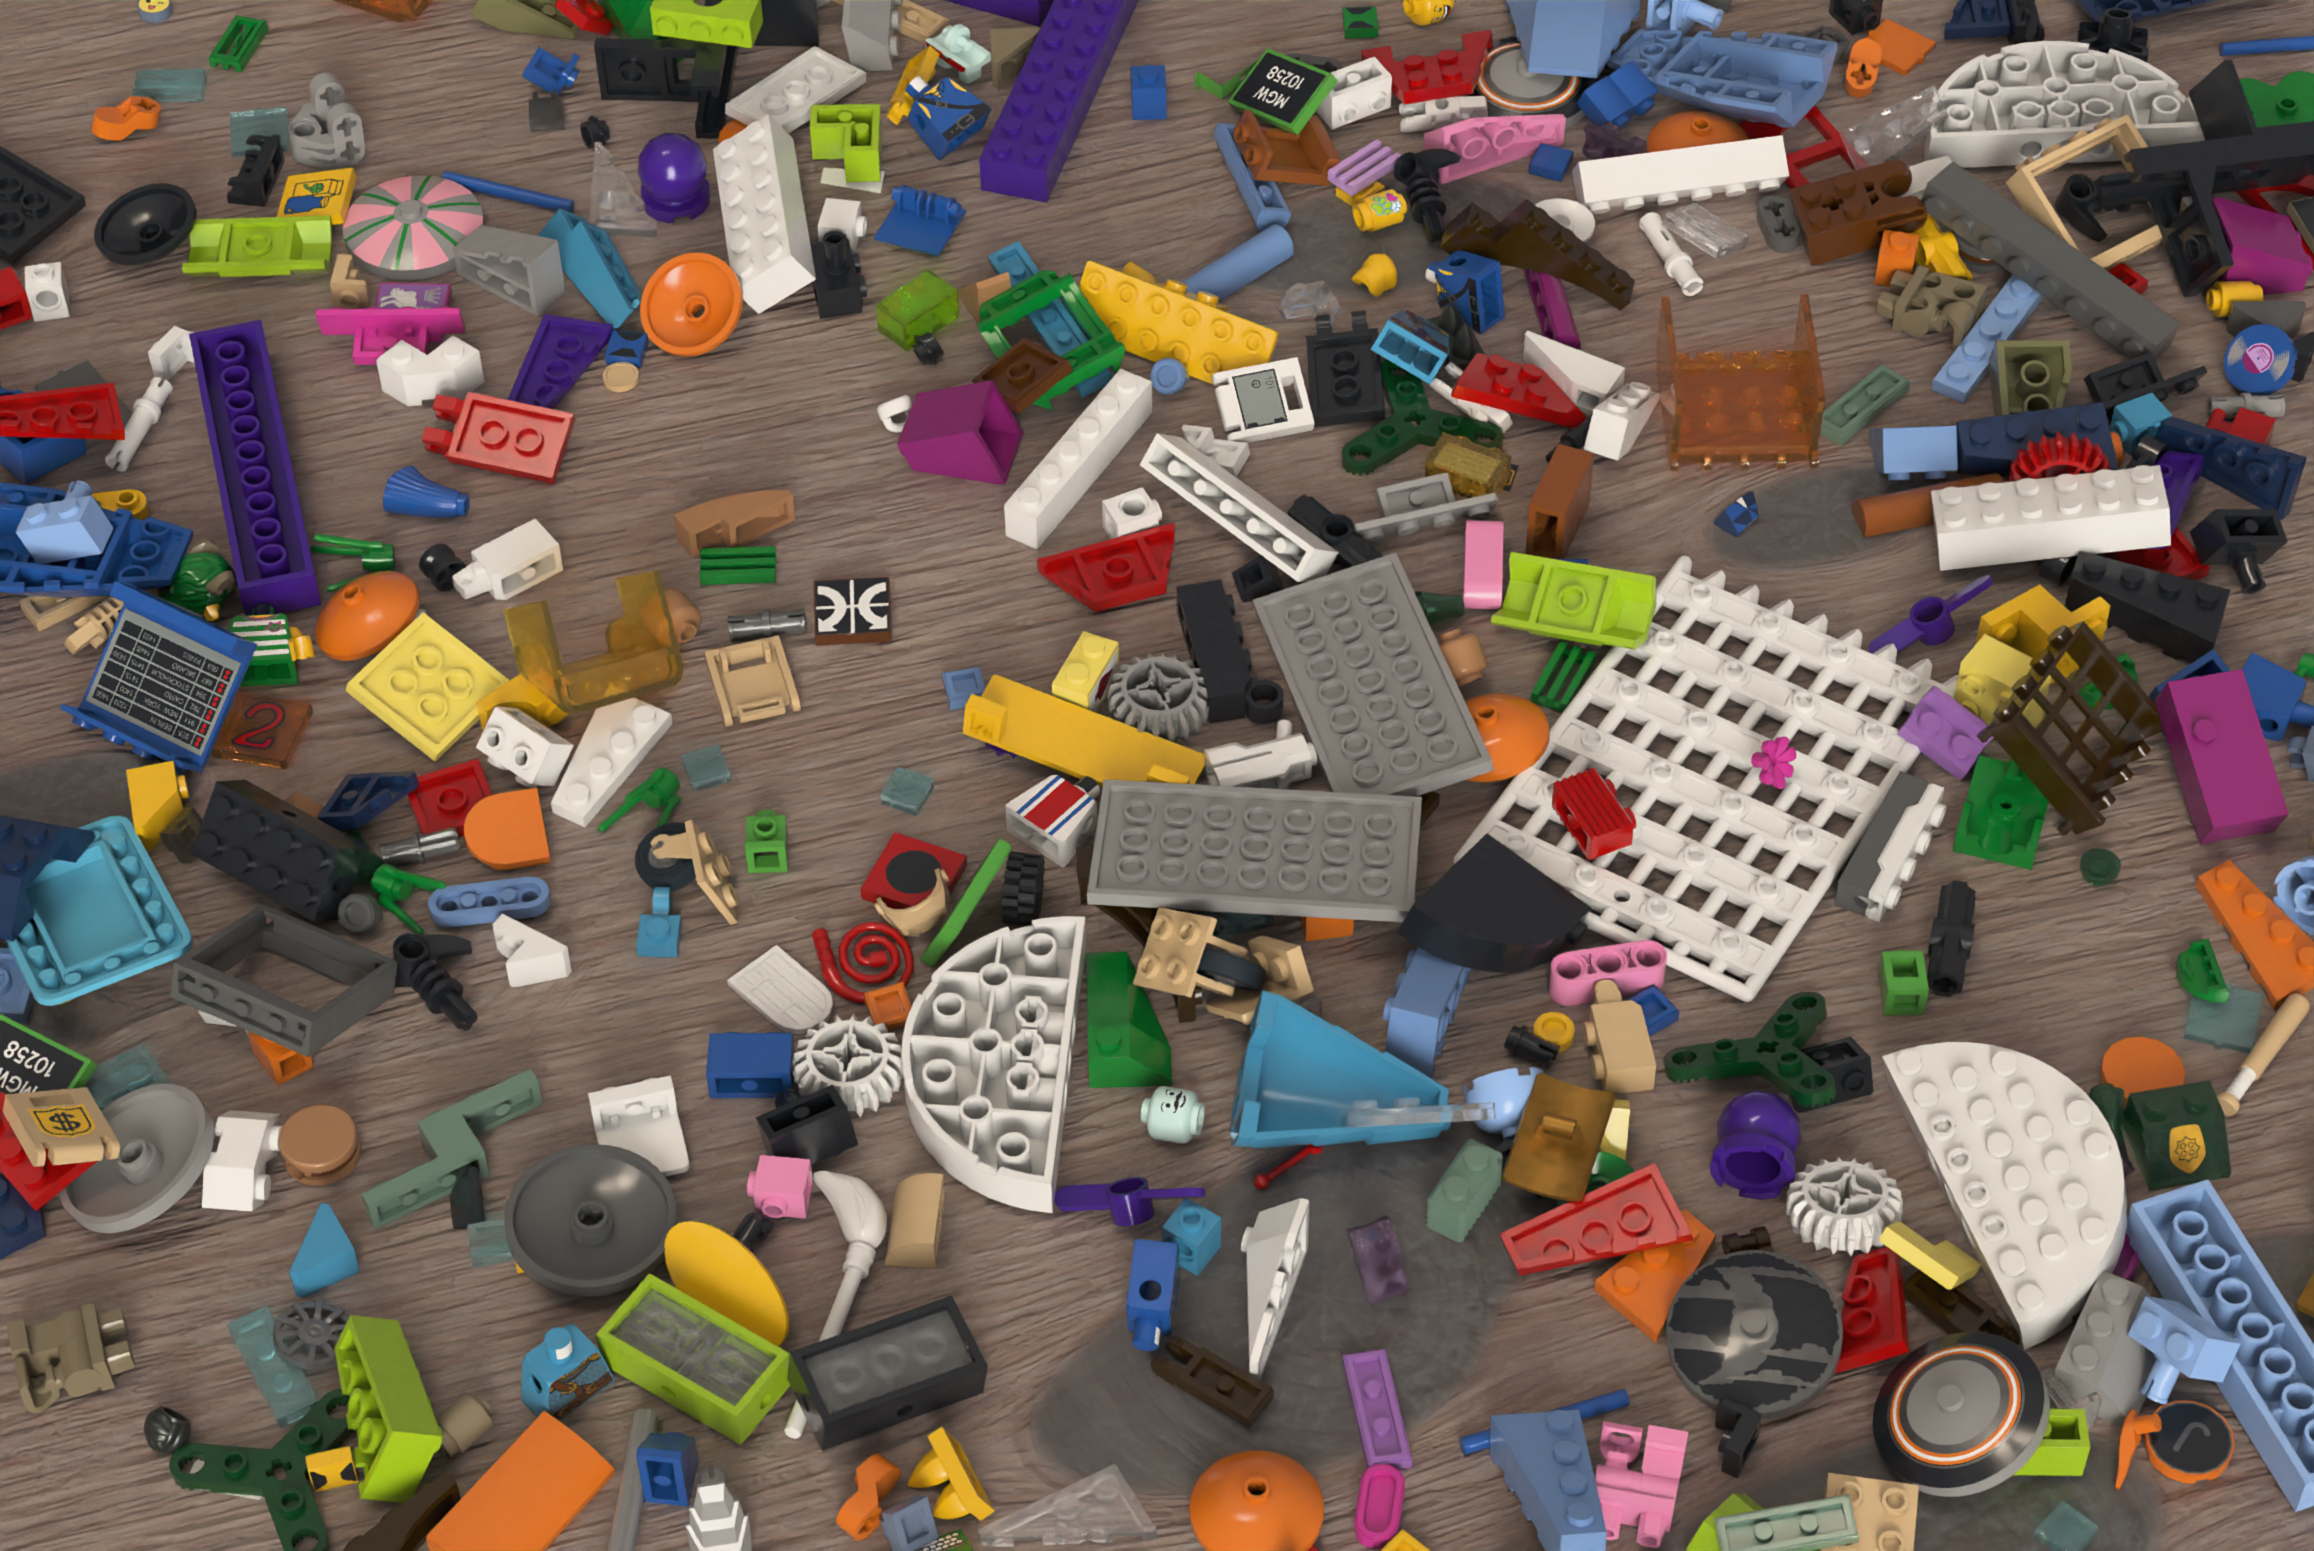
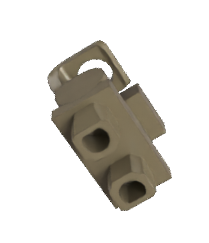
M1921 265L1918 266L1914 274L1897 270L1890 283V293L1883 291L1878 300L1877 315L1893 320L1892 331L1900 334L1905 331L1907 334L1915 337L1925 335L1929 328L1932 327L1942 333L1948 322H1950L1954 328L1952 349L1955 351L1984 313L1987 286L1938 272L1929 273V268Z
M93 1302L82 1305V1311L70 1310L60 1314L56 1319L26 1326L24 1319L6 1323L11 1353L15 1360L19 1392L28 1411L32 1413L46 1411L59 1398V1389L61 1388L66 1389L71 1397L87 1395L96 1391L99 1387H101L102 1391L115 1388L113 1375L135 1368L128 1340L107 1346V1342L129 1336L127 1323L121 1308L98 1314ZM42 1373L46 1374L44 1382L31 1378Z

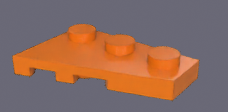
M1686 1209L1681 1211V1214L1692 1233L1693 1241L1629 1253L1595 1280L1594 1291L1656 1344L1667 1323L1669 1309L1677 1291L1684 1281L1703 1265L1715 1244L1716 1234Z

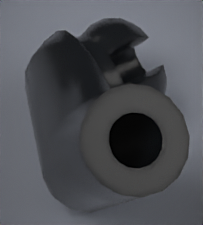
M760 1212L749 1213L744 1217L732 1236L753 1253L752 1244L756 1237L764 1239L771 1233L773 1227L772 1220L766 1215H761Z

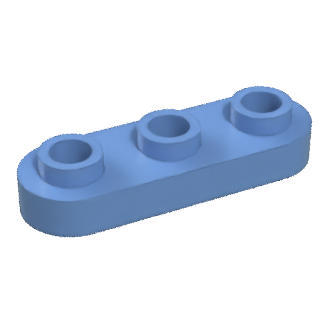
M521 877L446 886L445 889H437L431 894L428 899L430 917L436 925L449 928L492 923L501 914L514 920L537 917L549 908L551 899L549 888L545 881L537 877Z

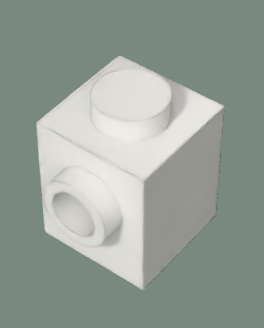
M826 198L817 226L819 243H823V236L826 233L839 231L845 235L846 239H849L851 252L855 253L859 238L865 237L867 230V217L861 215V202Z

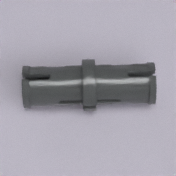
M804 608L781 612H771L770 609H763L762 613L728 616L731 640L761 636L768 638L788 633H807V620Z

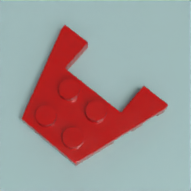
M1491 30L1461 34L1463 51L1460 52L1444 50L1435 56L1422 57L1420 55H1411L1403 61L1394 62L1391 46L1361 50V57L1363 61L1375 56L1391 74V92L1404 105L1473 94L1481 74V64L1487 60L1488 48H1492Z

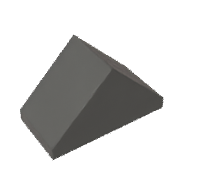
M2232 301L2226 326L2227 333L2236 337L2239 332L2252 325L2269 324L2279 327L2292 339L2300 331L2306 308L2305 301Z

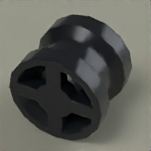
M436 544L424 552L419 561L420 571L426 577L431 578V583L439 591L443 592L455 588L452 576L466 567L460 558L455 557L453 550L446 544Z

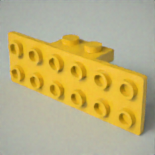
M1087 261L1079 289L1100 319L1113 333L1114 338L1124 345L1127 352L1153 362L1166 358L1177 359L1185 365L1189 376L1213 384L1212 376L1216 373L1270 363L1279 335L1278 331L1229 313L1228 306L1218 303V296L1204 291H1198L1196 295L1186 291L1188 285L1172 279H1167L1166 283L1152 284L1100 263Z

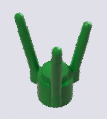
M315 534L314 536L316 541L348 546L313 545L311 546V551L314 553L362 556L363 570H370V573L395 570L393 543L364 541L324 534ZM358 577L328 585L326 590L328 592L337 591Z
M656 768L644 782L625 796L626 802L608 816L598 826V830L600 832L605 831L641 800L651 808L665 806L656 828L667 824L674 808L681 802V799L676 795L680 789V782L676 775L666 768Z
M389 864L381 865L374 873L371 882L372 891L380 895L377 903L389 909L415 933L423 935L424 930L395 902L407 900L412 894L414 887L434 892L437 889H445L446 883L402 871Z

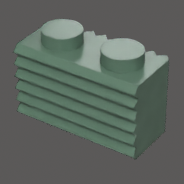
M1467 1139L1427 1198L1428 1203L1426 1205L1428 1207L1426 1208L1427 1217L1425 1219L1427 1222L1425 1225L1429 1229L1458 1243L1464 1242L1465 1236H1468L1469 1230L1477 1222V1218L1481 1216V1212L1485 1210L1489 1200L1493 1199V1194L1497 1193V1188L1501 1186L1502 1153L1473 1139Z

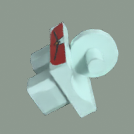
M957 24L953 27L949 25L937 37L926 39L925 49L929 46L935 49L940 54L936 63L943 68H955L959 71V79L966 84H970L981 77V67L991 61V53L970 39L971 33L963 24Z

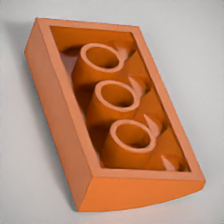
M543 1411L426 1536L429 1551H545L613 1477L615 1469L580 1436L546 1411Z

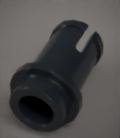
M1514 1025L1506 1038L1504 1048L1510 1050L1509 1054L1513 1057L1516 1054L1521 1055L1549 1070L1553 1065L1551 1061H1555L1558 1055L1560 1045L1553 1044L1528 1032V1027L1525 1025L1521 1028Z

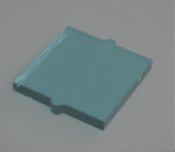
M287 107L256 108L252 111L230 113L232 157L245 156L247 150H261V147L258 145L251 146L246 144L247 138L251 135L272 137V134L279 135L283 152L289 151Z
M2227 983L2226 986L2229 991L2227 1004L2209 1002L2191 995L2183 1039L2213 1045L2217 1050L2227 1048L2245 1053L2251 1052L2254 1047L2263 994L2233 988L2232 984Z

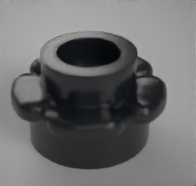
M590 116L588 121L582 122L580 125V132L585 145L589 149L596 147L603 149L606 141L610 138L606 122Z
M929 331L921 336L916 334L914 336L916 344L912 346L914 353L923 364L930 361L933 365H936V360L944 355L941 346Z

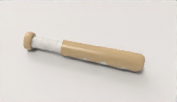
M2295 993L2285 999L2251 1052L2239 1067L2237 1077H2235L2227 1091L2221 1092L2215 1097L2214 1106L2217 1111L2225 1116H2233L2238 1112L2240 1107L2239 1101L2251 1086V1083L2260 1078L2269 1063L2309 1012L2310 1004L2306 997Z

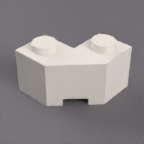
M454 335L428 355L401 340L376 359L382 391L408 407L422 405V400L435 399L436 395L463 400L468 392H473L485 382L479 350Z
M230 1110L218 1116L215 1125V1135L218 1136V1148L215 1152L210 1153L204 1167L202 1208L253 1211L264 1204V1200L268 1199L271 1189L270 1175L265 1174L266 1162L277 1156L278 1151H280L279 1138L283 1126H279V1114Z

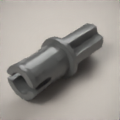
M452 827L423 835L414 832L413 837L379 844V851L383 864L396 866L417 860L420 863H425V858L459 850L461 843L456 828Z

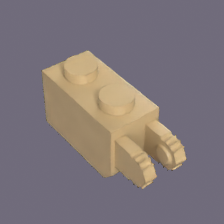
M1604 978V980L1596 982V985H1594L1595 998L1590 1006L1589 1022H1583L1586 1047L1592 1046L1594 1055H1591L1593 1078L1601 1080L1603 1091H1611L1613 1094L1653 1090L1656 1061L1642 1007L1632 1000L1622 1001L1617 983H1614V980L1611 981Z

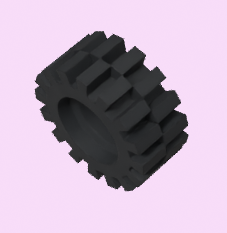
M1021 852L1009 853L1002 889L1001 905L1003 906L1001 916L1003 924L1031 926L1032 920L1039 919L1044 887V855Z

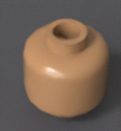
M678 589L657 591L648 599L644 620L649 629L662 643L678 645L690 641L695 636L700 625L701 614L685 593Z
M1459 628L1439 636L1441 644H1439L1440 649L1458 687L1483 678L1482 671L1487 668L1488 662L1477 635L1473 633L1463 635Z

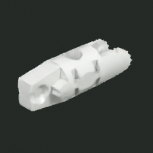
M1455 96L1405 105L1401 103L1399 104V113L1405 119L1400 121V131L1412 133L1435 130L1474 117H1488L1485 96Z
M1449 362L1445 367L1448 374L1454 380H1458L1464 372L1452 362ZM1434 378L1429 385L1474 420L1494 424L1501 429L1502 433H1505L1513 424L1510 415L1504 410L1451 397L1453 389L1442 380Z

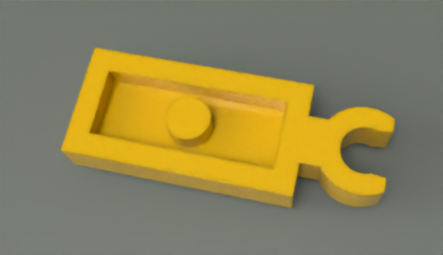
M931 46L912 57L906 64L889 103L891 107L886 115L895 125L899 124L903 115L908 118L915 101L905 91L908 84L917 76H920L928 83L936 73L934 67L940 54Z

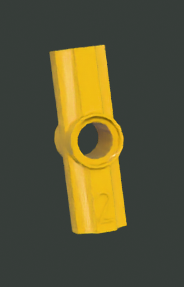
M1928 214L1924 226L1915 232L1909 233L1919 235L1915 259L1917 266L1927 267L1930 272H1938L1972 282L1973 276L1959 256L1958 244L1954 234L1951 231L1943 232L1935 219Z

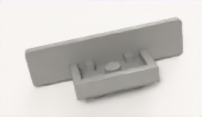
M1448 473L1376 488L1374 494L1381 518L1355 524L1354 532L1366 542L1373 543L1383 539L1385 534L1398 532L1400 536L1409 535L1420 530L1421 526L1433 524L1435 528H1440L1454 523L1456 518L1468 516L1470 520L1480 519L1488 516L1491 513L1490 511L1493 510L1498 502L1497 493L1456 501Z

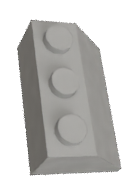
M844 0L842 30L851 65L864 72L893 70L894 56H899L900 52L899 38L896 35V31L901 30V14L897 7L898 5H903V0Z
M2103 1271L2097 1278L2055 1368L2049 1391L2050 1398L2076 1409H2085L2086 1413L2120 1427L2131 1409L2137 1411L2139 1416L2147 1398V1395H2143L2140 1390L2144 1386L2157 1359L2153 1352L2128 1336V1332L2145 1296L2151 1297L2143 1286Z

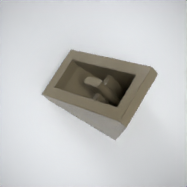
M1041 28L990 29L993 87L999 89L1020 73Z

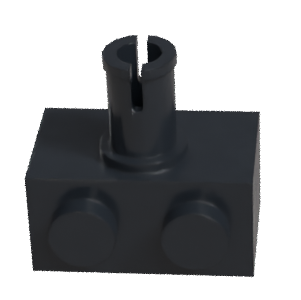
M828 232L823 236V243L810 244L816 280L811 283L819 317L822 319L862 313L861 298L867 297L864 276H857V274L861 273L858 252H851L849 239H846L842 232Z
M2215 509L2190 531L2201 565L2234 566L2243 594H2253L2266 587L2258 564H2263L2288 542L2276 509Z
M830 1085L802 1098L796 1090L787 1089L790 1101L786 1099L783 1092H780L775 1099L776 1109L755 1117L768 1156L810 1159L811 1165L829 1157L837 1156L858 1145L847 1106L834 1085Z

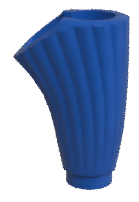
M407 466L395 472L388 479L383 494L384 511L427 518H453L467 516L470 506L468 494H462L458 490L427 479L414 466Z

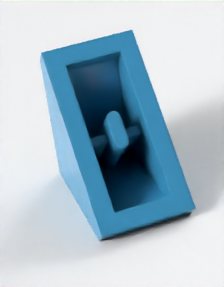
M326 1203L320 1204L289 1271L296 1296L303 1298L360 1272L354 1247L330 1205Z

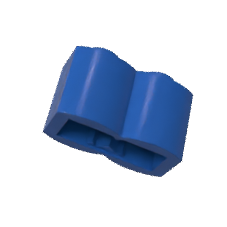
M1631 61L1586 89L1576 104L1601 134H1605L1610 130L1617 133L1630 122V118L1637 114L1639 117L1647 114L1655 106L1653 100L1659 91L1638 65Z

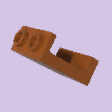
M1244 110L1240 121L1234 127V140L1255 180L1329 186L1330 181L1327 180L1328 170L1339 164L1341 160L1318 115H1312L1298 135L1283 129L1260 127L1251 110Z

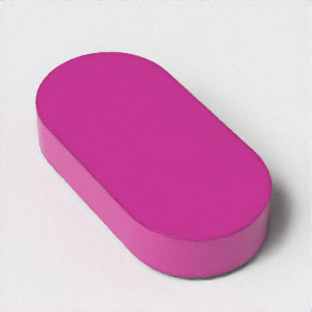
M1376 1464L1365 1470L1361 1477L1354 1520V1533L1362 1545L1371 1549H1382L1399 1533L1405 1493V1479L1402 1473L1394 1466Z

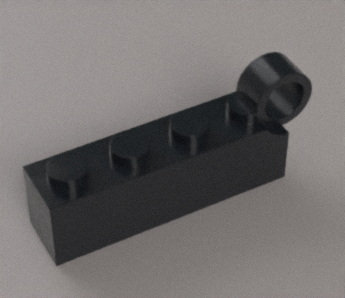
M1221 579L1177 586V615L1190 660H1193L1195 668H1200L1201 677H1203L1204 687L1207 692V706L1209 707V724L1245 718V714L1251 721L1258 724H1270L1277 721L1283 714V690L1280 685L1273 681L1258 680L1257 677H1250L1249 672L1252 671L1250 652L1248 649H1242L1241 644H1243L1242 626L1240 621L1234 622L1232 616H1235L1232 594H1225ZM1265 699L1272 701V703L1259 704L1256 701Z

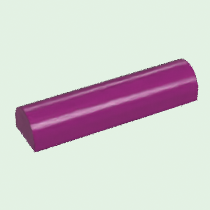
M1523 269L1542 336L1580 350V339L1562 280L1551 275Z

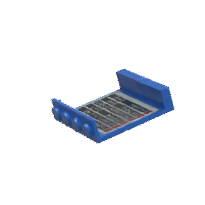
M115 581L109 595L125 603L80 707L62 704L60 709L73 715L72 722L78 726L89 730H94L96 726L104 730L102 737L111 742L124 745L126 741L133 744L132 752L142 757L154 760L155 756L165 760L164 762L174 761L178 774L184 775L186 770L202 773L258 644L135 586Z

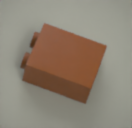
M1562 444L1557 445L1529 504L1525 554L1551 559L1565 558L1589 507L1594 453Z

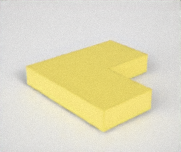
M1900 1221L1887 1226L1879 1238L1882 1244L1948 1290L1973 1278L1982 1266L1981 1263L1948 1240L1934 1246Z

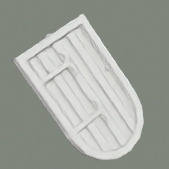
M777 945L727 980L730 988L773 1025L786 1033L799 1035L807 1033L808 1028L817 1030L819 1029L820 1021L823 1020L827 1023L833 1011L832 996L825 985Z

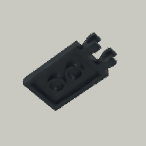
M1366 310L1351 312L1353 331L1333 333L1330 314L1316 316L1317 335L1306 336L1310 405L1315 423L1314 427L1386 419L1381 355L1371 350L1379 336L1378 328L1368 329Z

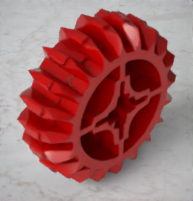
M2058 431L2055 438L2048 439L2042 434L2039 443L2029 440L2027 450L2018 449L2017 459L2012 460L2008 481H2019L2024 478L2057 477L2061 474L2076 475L2080 474L2081 469L2086 473L2111 469H2109V459L2106 454L2102 453L2099 444L2092 445L2088 436L2078 440L2074 432L2067 438L2062 437Z

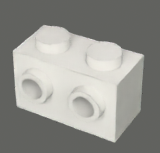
M1375 56L1331 72L1338 81L1316 112L1332 130L1391 108L1392 76Z
M495 706L476 748L489 756L487 761L493 766L503 770H510L516 774L515 780L528 788H536L538 785L555 786L574 745L518 708Z

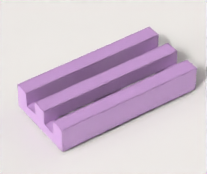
M1376 139L1329 169L1327 180L1350 196H1354L1394 170L1395 163L1401 155L1397 152L1392 155V149L1388 146L1381 148L1382 142Z

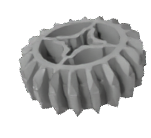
M1164 651L1160 657H1152L1147 652L1145 659L1141 660L1133 656L1130 665L1121 664L1119 673L1113 674L1107 694L1109 713L1114 720L1135 727L1138 732L1143 733L1145 731L1171 742H1174L1175 737L1187 740L1189 732L1198 733L1201 724L1207 722L1209 716L1207 692L1204 687L1203 677H1201L1200 668H1195L1192 659L1182 662L1179 653L1173 658H1169Z

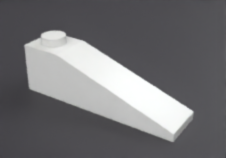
M1299 1198L1260 1211L1254 1227L1247 1226L1243 1235L1241 1251L1247 1253L1249 1374L1261 1380L1308 1250L1309 1200Z

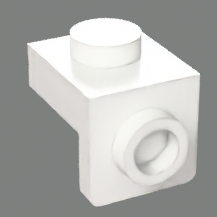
M174 325L148 351L154 377H161L163 382L165 380L168 381L187 361L194 363L189 334L195 332H189Z

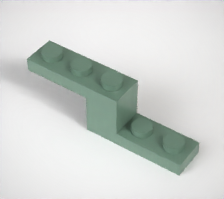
M531 1068L518 1075L509 1076L501 1083L481 1092L473 1093L464 1100L443 1110L435 1111L426 1118L417 1121L422 1146L431 1161L418 1164L410 1171L387 1182H380L370 1190L361 1193L367 1219L374 1230L451 1194L468 1167L475 1166V1169L478 1170L479 1179L489 1176L484 1149L475 1136L543 1105L539 1082Z

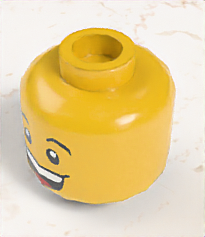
M1403 0L1405 14L1418 26H1426L1444 21L1448 18L1454 6V0Z

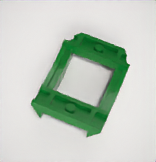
M1042 270L982 303L979 311L981 322L976 324V326L998 359L1012 348L1000 331L1001 329L1016 324L1022 317L1037 309L1047 307L1051 301L1057 298L1061 299L1088 341L1060 356L1069 361L1073 371L1033 403L1054 411L1049 401L1053 397L1065 394L1071 387L1088 378L1097 376L1107 367L1116 374L1119 371L1126 350L1124 345L1114 338L1113 333L1091 307L1070 273L1063 277H1058L1055 271Z

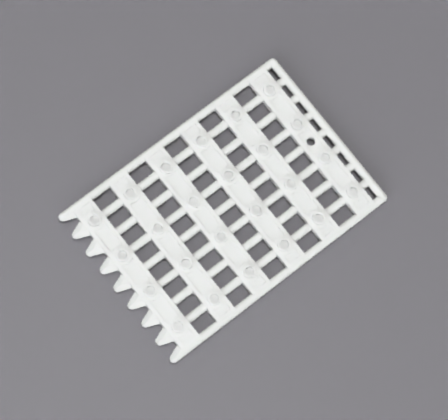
M1684 555L1678 558L1657 586V605L1653 615L1654 617L1661 606L1680 613V617L1670 630L1651 622L1647 640L1636 650L1612 646L1551 727L1549 744L1542 757L1533 766L1512 779L1455 855L1454 864L1488 833L1586 903L1591 909L1601 913L1600 916L1591 912L1588 913L1584 920V923L1588 925V929L1620 944L1651 940L1652 937L1673 947L1672 950L1664 947L1667 951V966L1744 1002H1750L1756 997L1862 840L1900 771L1907 773L1920 754L1919 748L1897 734L1899 730L1892 726L1903 710L1911 713L1915 705L1933 686L1938 687L1954 699L1958 675L1943 684L1932 680V664L1928 658L1920 660L1908 669L1896 664L1897 649L1893 643L1884 646L1873 654L1861 649L1863 635L1859 628L1851 630L1838 639L1827 635L1828 619L1825 614L1818 615L1804 624L1792 620L1794 605L1790 599L1784 600L1770 609L1758 605L1760 591L1756 584L1745 588L1735 595L1724 590L1726 576L1722 570L1716 571L1702 580L1690 576L1692 561L1688 556ZM1696 620L1715 628L1705 644L1685 637V634ZM1730 635L1749 643L1739 659L1719 651ZM1764 650L1784 658L1773 675L1753 666ZM1625 654L1646 662L1634 678L1614 670ZM1798 665L1819 673L1808 690L1787 681ZM1660 669L1680 677L1669 693L1648 685ZM1833 680L1853 688L1843 705L1822 696ZM1694 684L1714 692L1703 709L1683 700ZM1868 695L1888 703V706L1878 720L1857 712ZM1728 699L1749 707L1738 724L1717 716ZM1589 703L1609 711L1597 728L1578 720V717ZM1763 714L1784 723L1773 739L1752 731ZM1623 718L1644 726L1632 743L1612 735ZM1798 729L1819 738L1808 755L1795 750L1797 754L1796 759L1788 762L1794 768L1793 775L1790 778L1785 777L1786 786L1772 806L1751 797L1761 784L1759 774L1762 770L1761 768L1753 767L1751 758L1755 752H1762L1761 745L1765 740L1775 741L1777 737H1787L1790 742ZM1658 733L1678 742L1667 759L1646 750ZM1833 745L1854 754L1843 771L1822 762ZM1692 749L1713 757L1701 775L1681 766ZM1552 752L1572 761L1560 778L1540 770ZM1868 761L1890 769L1879 786L1858 778ZM1728 764L1748 773L1737 790L1716 782ZM1594 767L1599 774L1606 776V779L1612 781L1616 791L1621 784H1624L1641 792V795L1630 808L1636 819L1632 845L1594 858L1592 862H1589L1571 854L1578 843L1575 842V839L1572 838L1571 833L1568 831L1557 846L1536 838V836L1549 819L1564 826L1563 821L1560 820L1559 815L1552 808L1553 784L1557 780L1561 781L1564 777L1568 779L1571 775L1575 776L1578 772L1583 773L1586 768L1591 769ZM1798 796L1819 805L1808 822L1787 814V811ZM1656 799L1677 808L1665 826L1644 817ZM1514 803L1534 812L1522 830L1502 822V819ZM1833 812L1855 821L1844 838L1822 829ZM1691 815L1712 824L1700 842L1679 833ZM1727 831L1747 840L1736 858L1715 850ZM1762 847L1783 856L1771 875L1750 866ZM1619 851L1639 860L1627 879L1606 870ZM1798 864L1819 873L1808 891L1786 882ZM1654 867L1675 877L1663 895L1642 886ZM1690 884L1711 893L1698 912L1678 903V900ZM1623 897L1628 901L1619 902L1616 898ZM1726 900L1747 910L1735 928L1713 919ZM1761 917L1783 926L1771 945L1749 936ZM1619 921L1629 927L1636 929L1637 932L1634 933L1626 928H1623L1615 924V922ZM1688 954L1709 963V966L1707 967L1688 958ZM1724 971H1726L1743 980H1746V982L1742 983L1727 975H1724L1723 973Z

